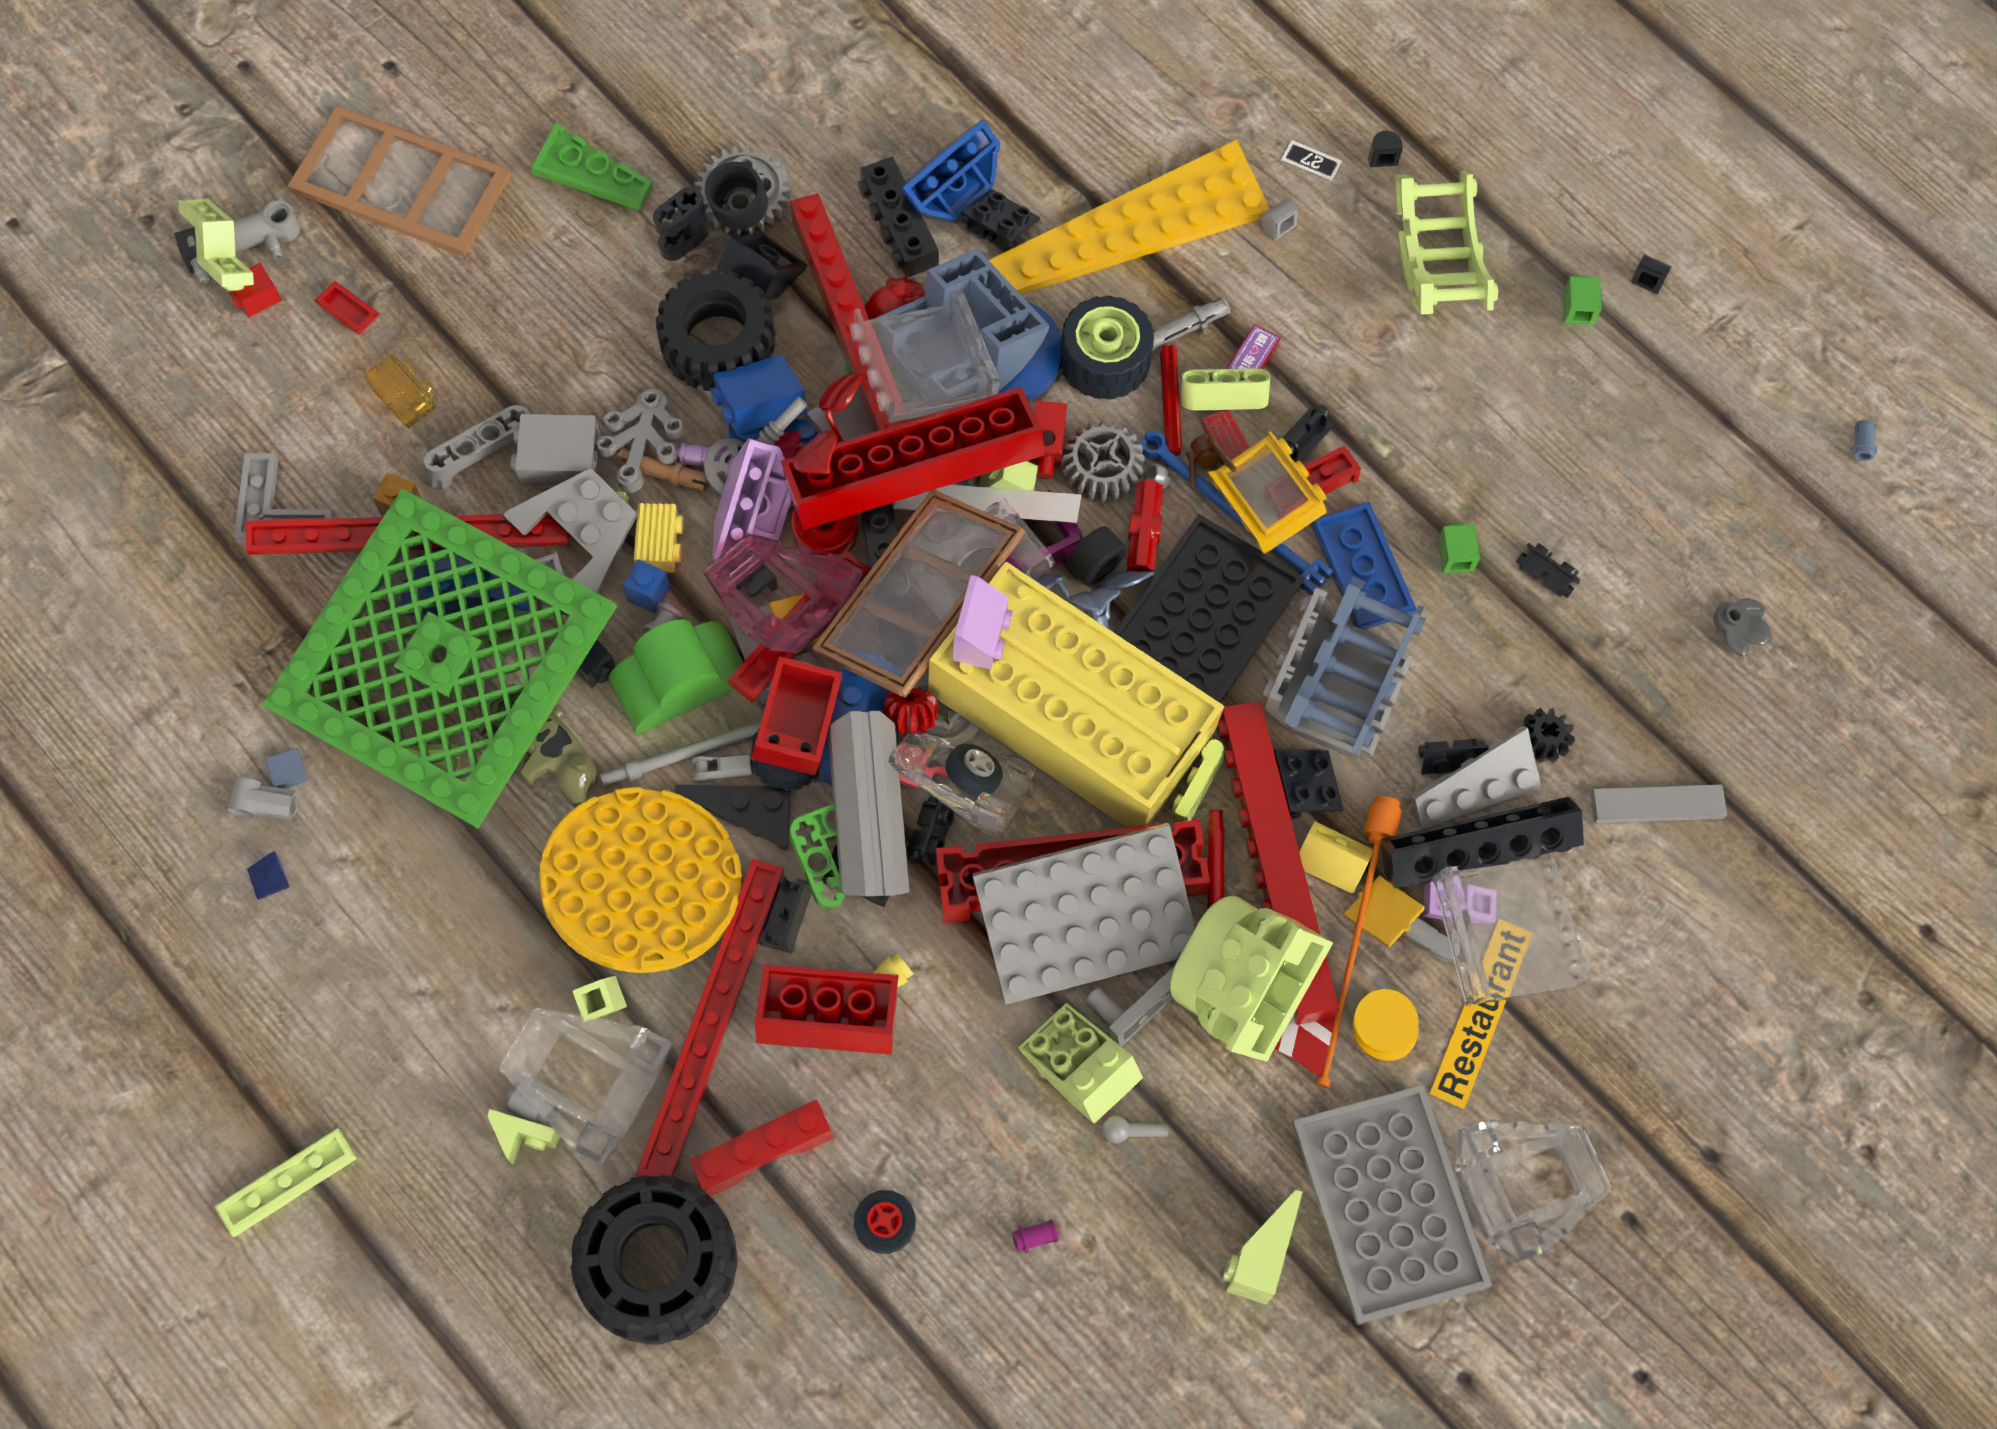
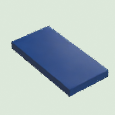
M1370 502L1321 516L1311 523L1325 560L1333 571L1332 576L1342 598L1354 576L1365 581L1361 591L1367 593V597L1408 615L1415 613L1416 606ZM1353 608L1350 615L1354 627L1362 630L1391 622L1362 608L1359 611Z

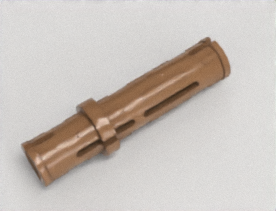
M621 449L618 457L623 459L617 460V467L621 468L627 464L630 454L629 450ZM646 455L642 457L639 467L642 474L669 481L672 486L680 487L683 485L704 493L707 492L710 486L709 483H705L707 478L704 472L687 468L684 463L663 464L659 459Z

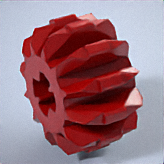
M921 687L912 688L906 698L894 692L886 694L883 714L895 723V731L899 730L901 735L904 733L914 735L916 732L926 733L927 729L935 727L938 704L936 697L932 696L931 691H922Z

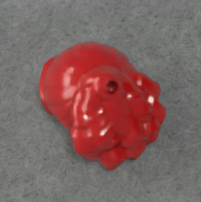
M906 276L902 278H888L886 286L879 288L870 296L864 308L874 333L877 317L924 297L925 292L922 289V284Z

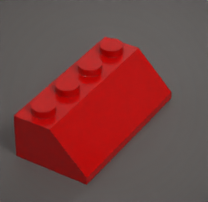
M763 964L755 1017L756 1043L892 1055L899 975Z

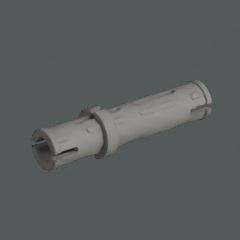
M1220 296L1201 307L1197 305L1191 308V312L1152 331L1154 334L1152 351L1198 328L1202 330L1208 327V323L1230 314V307L1226 299Z

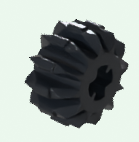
M1540 707L1536 709L1534 715L1528 714L1523 720V726L1527 727L1533 753L1538 755L1539 763L1544 762L1546 756L1552 763L1558 760L1559 755L1562 757L1566 756L1570 751L1569 746H1572L1575 741V737L1570 734L1574 729V724H1564L1567 718L1566 714L1557 717L1555 716L1554 708L1549 709L1546 714Z

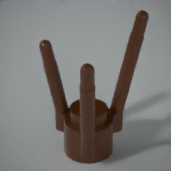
M1214 435L1198 436L1191 442V450L1186 452L1189 461V486L1191 489L1196 487V462L1202 467L1208 468L1213 466L1215 470L1221 468L1218 457H1220L1231 472L1237 470L1233 462L1217 444Z

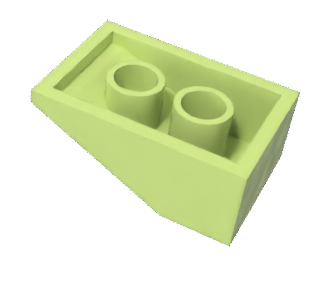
M1295 1190L1242 1247L1238 1255L1232 1254L1223 1275V1281L1228 1282L1226 1292L1265 1305L1272 1299L1278 1285L1302 1191Z

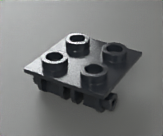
M990 189L961 212L964 215L962 223L966 225V229L980 235L983 239L988 236L987 241L990 243L995 240L994 245L1005 252L1017 247L1018 241L1015 239L1040 220V217L1032 213L1027 207L1018 205L1008 199L1003 193Z
M1328 750L1274 751L1291 819L1299 818L1301 812L1344 810Z

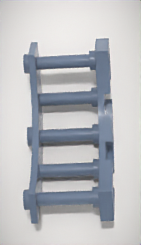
M1353 576L1331 623L1337 626L1334 634L1328 632L1325 640H1323L1313 661L1312 668L1297 692L1284 723L1294 728H1297L1301 719L1307 721L1309 718L1357 739L1351 753L1357 755L1361 745L1368 748L1375 733V729L1370 728L1382 700H1390L1396 687V683L1391 681L1412 634L1419 636L1426 619L1421 617L1424 609L1421 605H1418L1414 615L1410 616L1367 597V593L1361 591L1365 581ZM1353 608L1358 611L1362 608L1407 628L1398 650L1351 630L1352 626L1347 625V621ZM1346 641L1391 661L1392 664L1384 681L1336 661L1337 657L1332 654L1337 643L1344 644ZM1323 673L1328 675L1330 673L1336 674L1377 692L1378 694L1371 709L1324 689V685L1319 683ZM1317 700L1322 701L1365 722L1362 727L1315 707L1314 702H1317Z

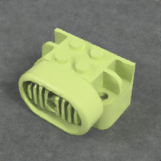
M1227 896L1214 903L1197 924L1173 969L1170 981L1171 995L1177 1003L1196 1014L1201 1026L1207 1033L1225 1042L1228 1050L1267 1062L1333 942L1290 917L1267 908L1257 909L1239 897Z

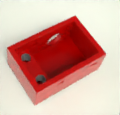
M779 656L751 759L815 776L820 764L842 673Z

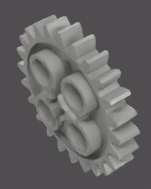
M733 146L732 154H728L723 149L721 150L722 158L719 159L712 155V165L708 163L702 164L704 172H697L698 182H694V187L702 194L707 222L713 220L714 228L716 229L721 224L715 218L706 199L705 185L709 175L717 167L728 162H742L751 166L758 173L764 189L767 191V211L761 221L753 227L757 226L761 231H764L765 222L775 225L774 216L782 218V208L789 207L788 199L791 198L790 178L787 177L786 168H781L779 159L772 161L770 152L762 157L760 148H757L753 153H749L748 146L744 147L743 152H738L736 146ZM746 187L733 188L723 198V210H741L737 208L747 207L756 195ZM724 227L725 233H728L731 230L727 227ZM753 227L747 229L749 234H753ZM736 230L737 235H740L742 230Z

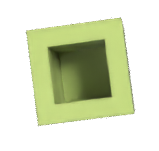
M616 975L572 991L584 1023L627 1007Z

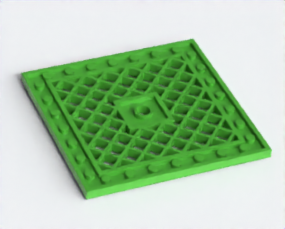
M402 488L261 705L478 829L617 608V605L613 601ZM431 542L445 550L433 553ZM423 544L426 555L411 559L409 548ZM402 554L404 562L395 564ZM457 556L471 564L459 567ZM450 558L452 570L437 574L435 562ZM428 564L430 576L416 580L413 568ZM483 570L497 577V579L485 582ZM406 571L408 582L394 586L392 575ZM476 572L478 584L464 588L461 576ZM454 579L456 590L442 594L440 582ZM385 580L386 589L379 590ZM432 585L435 597L420 601L418 589ZM510 585L524 593L512 596ZM503 587L505 598L490 602L488 591ZM410 591L413 603L398 607L396 595ZM480 593L483 605L468 609L466 597ZM388 598L391 609L376 613L374 602ZM536 599L550 606V608L539 611ZM459 600L461 611L446 615L444 603ZM529 601L532 613L517 617L514 605ZM437 606L439 617L430 612L427 613L425 618L423 617V609ZM507 607L509 620L495 623L492 611ZM367 608L369 616L360 618ZM415 612L417 624L403 628L400 616ZM485 614L488 626L473 630L470 618ZM563 614L568 616L566 622H564ZM556 615L558 628L543 632L541 619ZM393 618L395 630L381 634L378 622ZM463 620L465 631L451 623ZM534 622L536 634L521 638L519 626ZM371 625L373 637L359 640L357 629ZM512 628L514 640L499 645L497 632ZM350 635L351 643L343 645ZM413 635L406 646L405 637ZM490 635L492 647L483 649L485 644L477 638ZM555 638L547 650L546 640ZM397 639L399 651L385 655L383 643ZM539 643L541 655L526 659L523 647ZM375 646L377 658L363 662L361 649ZM439 648H445L447 650L446 658L442 662L434 663L432 661L433 653ZM516 649L519 662L504 666L501 653ZM353 652L355 664L341 668L339 656ZM494 656L497 668L482 672L479 660ZM332 662L333 671L325 673V671ZM396 662L393 667L402 673L389 676L387 664ZM473 665L474 675L465 677ZM538 665L530 678L528 668ZM379 667L382 679L367 682L365 670ZM521 670L524 683L509 687L506 674ZM357 673L360 685L346 689L343 677ZM499 677L501 689L486 693L484 681ZM335 679L337 692L324 695L321 683ZM414 680L429 688L416 691ZM406 681L408 694L394 697L391 685ZM477 683L479 696L464 700L462 687ZM384 688L386 700L372 704L370 691ZM313 690L315 692V697L311 696ZM455 693L457 702L442 706L440 694L451 700ZM521 693L513 705L511 696ZM362 694L364 706L350 710L348 698ZM432 696L435 709L420 713L418 700ZM504 698L506 711L491 715L489 702ZM340 701L342 713L327 704ZM410 702L413 715L398 719L396 706ZM481 704L484 717L469 721L467 708ZM388 709L390 722L376 725L374 713ZM459 711L461 724L447 728L444 715ZM366 715L368 727L357 722L354 718ZM437 717L439 730L425 734L422 721ZM503 721L495 733L493 723ZM415 724L417 736L403 740L400 728ZM486 726L489 739L474 743L471 730ZM392 730L395 743L380 735V733ZM464 732L466 745L451 749L449 736ZM441 739L444 752L429 756L427 742ZM419 745L421 757L405 748ZM485 749L480 759L477 760L476 751ZM468 754L471 767L456 771L454 757ZM446 760L448 773L433 764ZM468 777L465 782L460 780L461 778Z

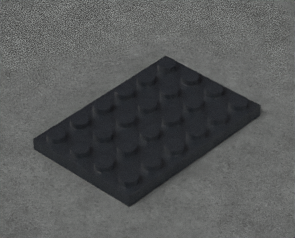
M1198 514L1114 633L1221 703L1302 586L1305 577Z

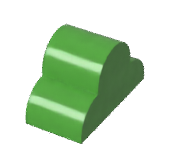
M678 619L663 623L639 638L633 647L634 655L620 662L611 671L609 682L637 736L735 690L727 682L744 661L722 622L711 621L693 627L689 620Z

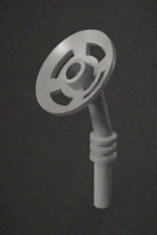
M798 397L775 421L771 420L769 426L766 425L764 427L765 431L761 430L759 432L760 437L757 441L774 445L775 441L780 439L779 436L785 434L783 430L807 407V403ZM734 438L721 439L714 443L705 455L704 472L712 488L721 495L725 484L718 478L717 473L723 472L727 478L731 463L738 454V447L742 448L745 444L741 440ZM722 447H726L727 450L721 454L718 462H714L717 452ZM730 454L732 458L724 463L725 458Z

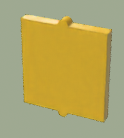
M1379 875L1371 886L1362 930L1390 948L1404 931L1408 932L1410 930V924L1425 910L1424 906L1400 889L1394 888L1390 882ZM1359 892V898L1344 913V916L1355 925L1363 892Z

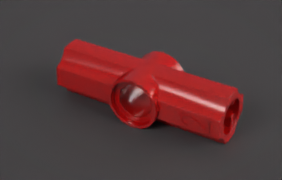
M1154 480L1137 482L1134 512H1131L1128 540H1130V547L1128 549L1127 571L1154 572L1156 547L1159 544L1162 516H1160L1163 500V485Z

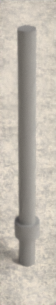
M761 721L640 761L633 759L624 762L625 766L600 774L603 785L606 786L627 778L632 781L643 777L642 773L753 737L755 733H758Z

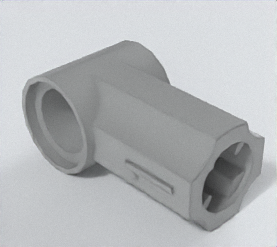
M237 777L234 780L226 811L232 815L249 819L260 815L292 820L297 813L299 794L295 790L264 786L259 781Z

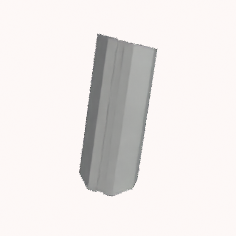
M850 711L830 724L828 732L841 893L865 897L895 896L908 893L910 890L895 723L881 711Z

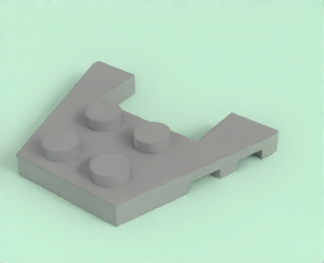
M589 468L507 510L503 515L526 536L549 513L593 556L572 580L599 593L603 580L607 577L611 564L618 550L621 549L638 513L592 468Z

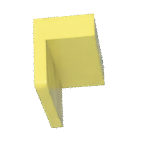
M1315 821L1299 853L1305 872L1352 894L1370 861L1373 849Z

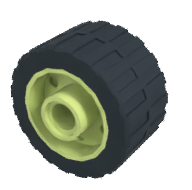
M1105 295L1103 297H1092L1087 301L1084 300L1069 312L1062 330L1061 367L1065 378L1068 379L1074 389H1078L1082 394L1092 396L1095 399L1110 400L1128 395V393L1135 391L1144 382L1150 369L1154 334L1152 332V324L1147 318L1148 316L1138 308V305L1122 297Z

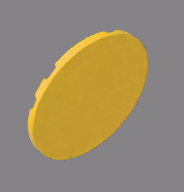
M642 787L615 789L612 793L600 797L594 796L586 800V802L579 804L559 822L543 850L539 873V888L542 904L551 925L558 935L576 952L599 965L614 970L647 973L669 970L686 964L704 954L723 936L738 905L742 873L738 853H736L729 839L728 832L705 808L682 795L667 790L660 792L644 790Z

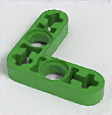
M835 803L796 818L788 832L789 839L814 901L819 907L827 910L839 906L845 896L841 893L839 873L826 843L827 840L835 838L837 835L836 829L829 827L826 823V816L830 812H834ZM799 824H803L805 828H812L813 831L809 835L810 843L813 845L818 842L819 846L812 847L805 853L802 852L801 848H806L807 842L804 836L796 835L800 828ZM812 854L823 856L826 861L825 869L818 872L811 870L807 863L808 857ZM829 872L832 877L827 878V885L830 890L836 889L838 892L834 896L833 902H830L828 897H821L825 890L822 880L817 884L814 879L822 878Z

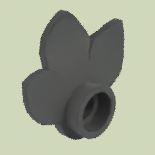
M1744 598L1736 604L1725 602L1717 607L1713 616L1714 624L1718 630L1724 632L1725 643L1736 654L1745 656L1749 643L1764 645L1771 642V630L1768 624L1761 619L1766 610L1762 603L1750 598Z

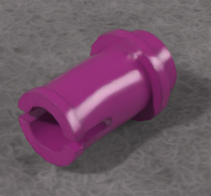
M1050 1219L1026 1228L1020 1225L1016 1231H1012V1238L1017 1252L1024 1251L1026 1254L1029 1253L1031 1248L1057 1242L1058 1233L1054 1221Z

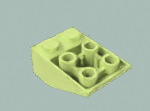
M1065 1003L1018 1047L1019 1051L1065 1099L1093 1124L1143 1078L1133 1056L1068 1003Z

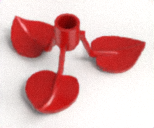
M854 372L838 378L822 394L819 408L822 411H826L825 416L832 430L821 432L806 446L799 444L802 435L797 431L787 432L780 436L778 441H775L774 445L780 447L785 459L795 457L793 467L797 471L805 474H830V462L836 444L844 441L834 422L833 413L842 411L851 401L864 375L863 372Z

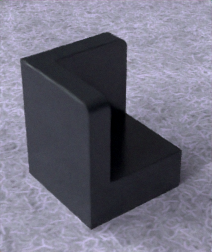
M751 551L727 570L729 584L737 592L743 588L751 597H755L765 587H768L772 592L778 588L776 575Z

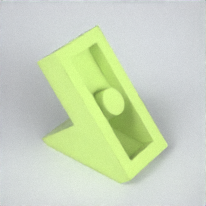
M489 1109L487 1117L507 1160L512 1165L516 1160L523 1139L525 1140L524 1145L536 1150L544 1151L545 1146L556 1149L560 1135L554 1128Z

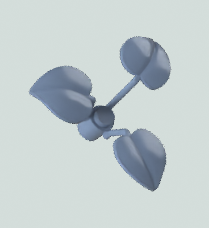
M1125 571L1116 573L1100 582L1104 588H1098L1091 592H1081L1070 596L1065 585L1061 582L1063 580L1062 575L1042 574L1031 578L1047 589H1059L1068 603L1076 608L1077 606L1085 608L1083 613L1109 629L1107 619L1111 618L1109 612L1110 602L1120 595V588L1132 586L1146 578L1152 579L1154 572Z

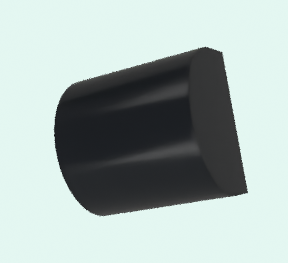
M1381 131L1374 136L1368 156L1369 167L1397 166L1399 164L1403 145L1401 138L1396 133Z
M1644 254L1630 282L1658 294L1672 266Z

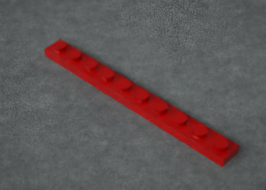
M549 513L526 536L503 514L453 515L512 548L569 546V533ZM383 517L246 521L245 551L248 555L361 552ZM431 542L432 549H443ZM424 545L409 548V550H424Z
M752 858L738 896L736 911L726 928L636 1171L637 1177L643 1175L674 1176L759 944L760 934L764 930L779 889V878L784 875V868Z

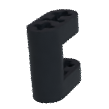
M686 187L681 189L654 211L653 221L655 230L660 234L658 239L659 250L662 257L666 260L677 261L683 258L708 236L709 232L703 197L696 188ZM664 218H665L666 220H671V219H672L673 222H672V223H669V222L665 221V222L662 223V219H664ZM671 243L672 245H675L677 243L678 247L674 248L670 246L667 248V244Z

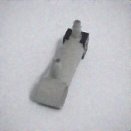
M280 200L273 201L262 212L235 220V253L266 243L273 259H280L282 253L279 242H290L300 232L299 222L290 204ZM195 227L174 233L181 257L190 274L195 273L200 283H207L209 280L208 273L197 263Z

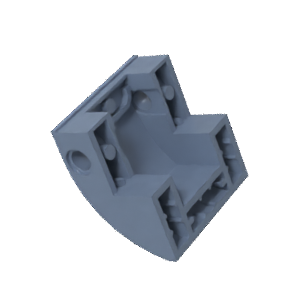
M976 248L927 270L924 297L877 317L875 335L882 353L888 362L933 413H938L995 395L1034 356L1045 339L1050 325Z

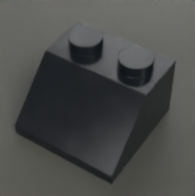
M761 232L731 237L717 269L724 274H727V271L737 273L739 279L742 277L753 281V287H760L765 294V299L771 300L778 298L806 269L807 264Z

